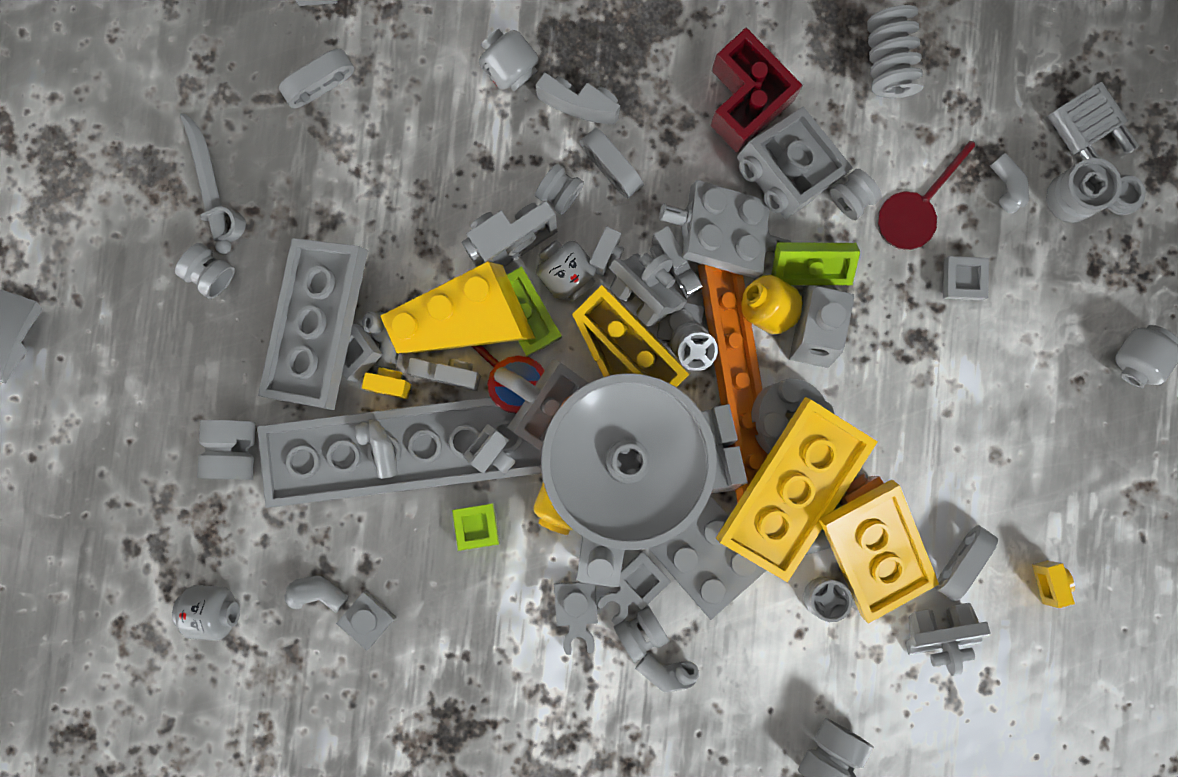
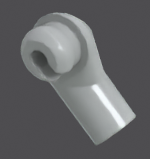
M322 576L296 579L288 585L285 594L286 604L293 609H300L303 604L319 600L335 613L344 606L349 598L347 594Z

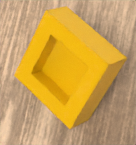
M378 367L377 375L365 372L362 389L408 399L411 383L401 380L402 372Z
M1047 560L1032 564L1043 604L1056 608L1075 604L1072 592L1075 590L1074 580L1070 571L1064 567L1063 563Z

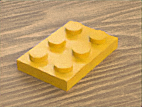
M889 480L819 519L859 613L868 624L939 585L901 487L894 480Z

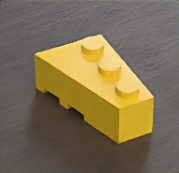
M601 285L572 314L603 377L616 374H641L661 379L677 388L691 374L607 287Z

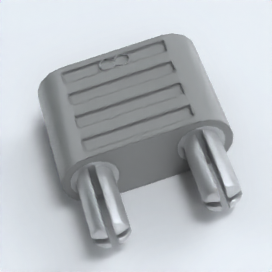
M1103 82L1096 84L1047 116L1073 156L1079 153L1083 160L1093 157L1100 158L1092 144L1109 133L1113 134L1125 154L1131 153L1138 148L1137 142L1124 125L1128 122V119Z

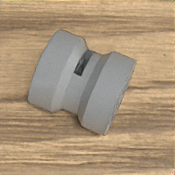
M196 243L191 246L179 259L175 268L176 275L186 282H194L197 285L198 291L208 299L218 296L228 286L235 272L234 267L223 259H215L212 251L202 243Z
M818 577L810 581L805 588L803 594L804 604L807 610L819 619L827 622H838L850 613L852 595L843 583L827 577Z
M649 605L642 611H638L637 618L632 621L624 620L620 624L613 626L634 663L644 658L646 651L650 648H660L670 642ZM638 624L642 626L650 640L649 642H646L637 626Z

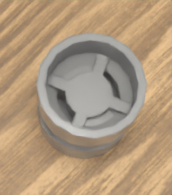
M1094 157L1084 159L1052 180L1047 189L1046 200L1048 207L1054 216L1062 221L1072 223L1083 221L1116 202L1122 187L1120 173L1113 164L1105 159Z
M200 420L199 444L205 447V452L198 455L197 478L253 480L254 457L248 453V448L255 443V422Z
M825 718L814 738L818 747L816 750L809 749L798 768V772L804 777H856L853 772L854 769L864 767L874 746L845 727Z

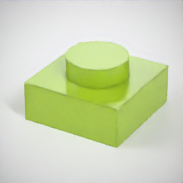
M494 503L452 510L458 551L500 544Z

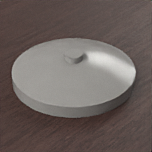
M616 374L600 378L583 386L572 394L558 409L549 424L543 441L541 470L544 487L554 509L575 532L598 545L608 548L640 550L668 542L685 531L697 519L706 506L713 490L717 472V454L713 434L708 422L697 405L681 390L661 379L647 375Z

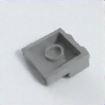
M801 107L749 141L736 157L740 162L739 170L742 176L750 182L755 181L765 193L764 201L767 207L774 213H781L785 219L812 202L821 192L853 169L804 107Z
M545 201L539 206L536 203L525 206L515 215L516 221L513 223L509 222L502 210L495 215L488 212L477 218L471 224L472 230L466 233L468 238L461 242L475 266L478 267L489 261L506 267L557 233L556 214L548 202Z

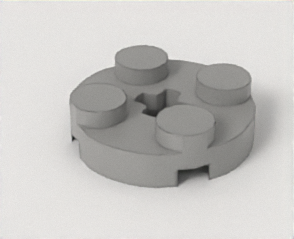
M795 378L782 380L765 387L755 399L751 412L752 422H756V430L759 434L755 435L760 447L767 454L770 453L789 423V420L785 417L786 412L795 413L805 397L834 414L832 405L825 401L823 395L810 383Z

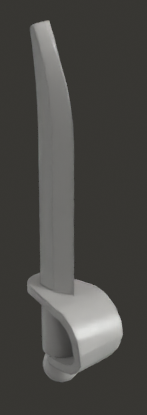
M181 113L180 118L189 139L206 211L200 214V218L202 221H209L213 240L216 241V250L221 254H226L231 250L230 242L237 240L244 233L246 221L240 213L221 206L205 138L196 123L189 116ZM226 216H229L231 219V229L229 232L225 219Z

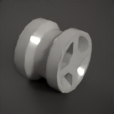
M557 163L541 181L536 190L535 197L541 201L548 200L554 205L555 211L563 215L579 195L584 181L578 177L571 178L565 173V168Z
M855 169L848 175L846 183L837 184L830 190L831 197L837 207L852 220H857L862 216L867 205H875L882 199L881 191L875 181L861 169Z
M694 322L684 323L672 333L670 339L671 350L682 366L688 370H704L716 360L718 354L717 343L702 325Z

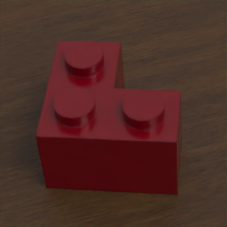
M747 27L716 55L712 72L733 95L715 111L710 126L738 154L749 141L760 134L795 101L803 86Z

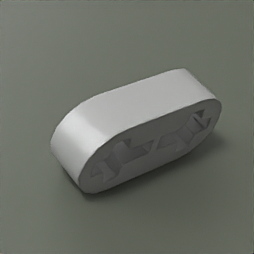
M334 49L290 74L280 83L279 90L290 107H302L343 83L353 74L355 69L344 50Z
M595 127L580 140V144L586 154L625 198L628 199L644 186L636 170L601 130Z
M980 525L974 527L963 539L938 578L939 585L935 587L936 590L952 601L961 599L993 554L998 544V538Z

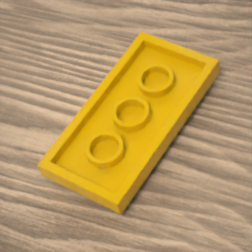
M805 397L721 528L716 539L729 549L788 582L822 530L819 519L835 510L878 441L813 400Z

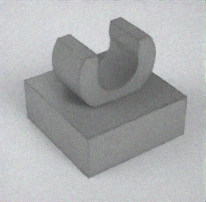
M489 424L485 426L463 455L469 464L481 473H484L492 464L506 474L515 463V460L502 450L509 440Z

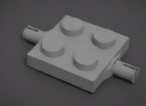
M696 180L691 185L689 202L685 210L664 203L659 212L660 221L681 226L684 238L683 259L757 279L764 272L765 252L775 253L777 242H791V240L770 235L768 228L769 208L763 199L700 180Z

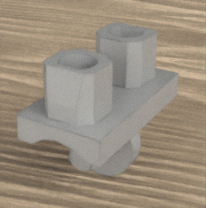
M637 253L626 260L616 258L609 267L615 274L609 290L618 299L623 301L632 300L637 295L643 302L636 311V314L646 326L659 324L669 313L681 310L687 302L672 287L675 279L668 272L672 267L673 261L666 254L653 259L648 253L642 256Z
M971 603L949 607L946 613L951 628L938 630L933 610L913 612L908 617L911 635L905 643L908 655L942 650L943 652L930 654L932 666L946 665L951 676L963 673L964 661L975 660V653L972 647L959 649V646L981 643L984 636L991 634L987 622L979 623Z

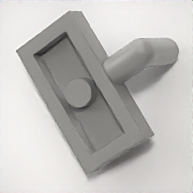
M555 359L551 361L535 386L504 367L498 368L494 374V378L498 383L525 399V402L507 428L540 451H542L543 441L549 424L565 398L589 384Z

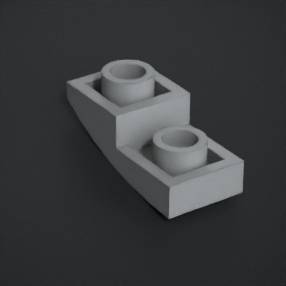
M544 73L536 84L537 98L565 114L603 124H615L619 119L620 105L617 104L618 100L604 87L599 86L596 89L589 83H586L577 95L575 94L576 89L567 80L560 76L554 79L547 73Z
M2 289L0 290V382L5 384L27 351L21 342L41 313L42 308L37 301Z

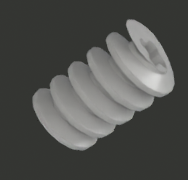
M899 5L889 7L875 13L867 21V30L871 33L868 36V45L872 48L869 52V60L873 63L870 68V74L875 79L872 82L871 88L875 95L887 98H903L923 90V85L912 83L913 80L922 77L923 70L910 67L919 63L922 59L920 53L909 52V50L920 46V39L918 37L908 36L919 30V23L907 21L918 15V8L915 6Z

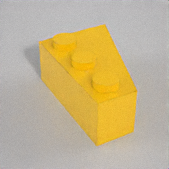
M489 261L380 316L396 353L414 354L536 339L503 265Z

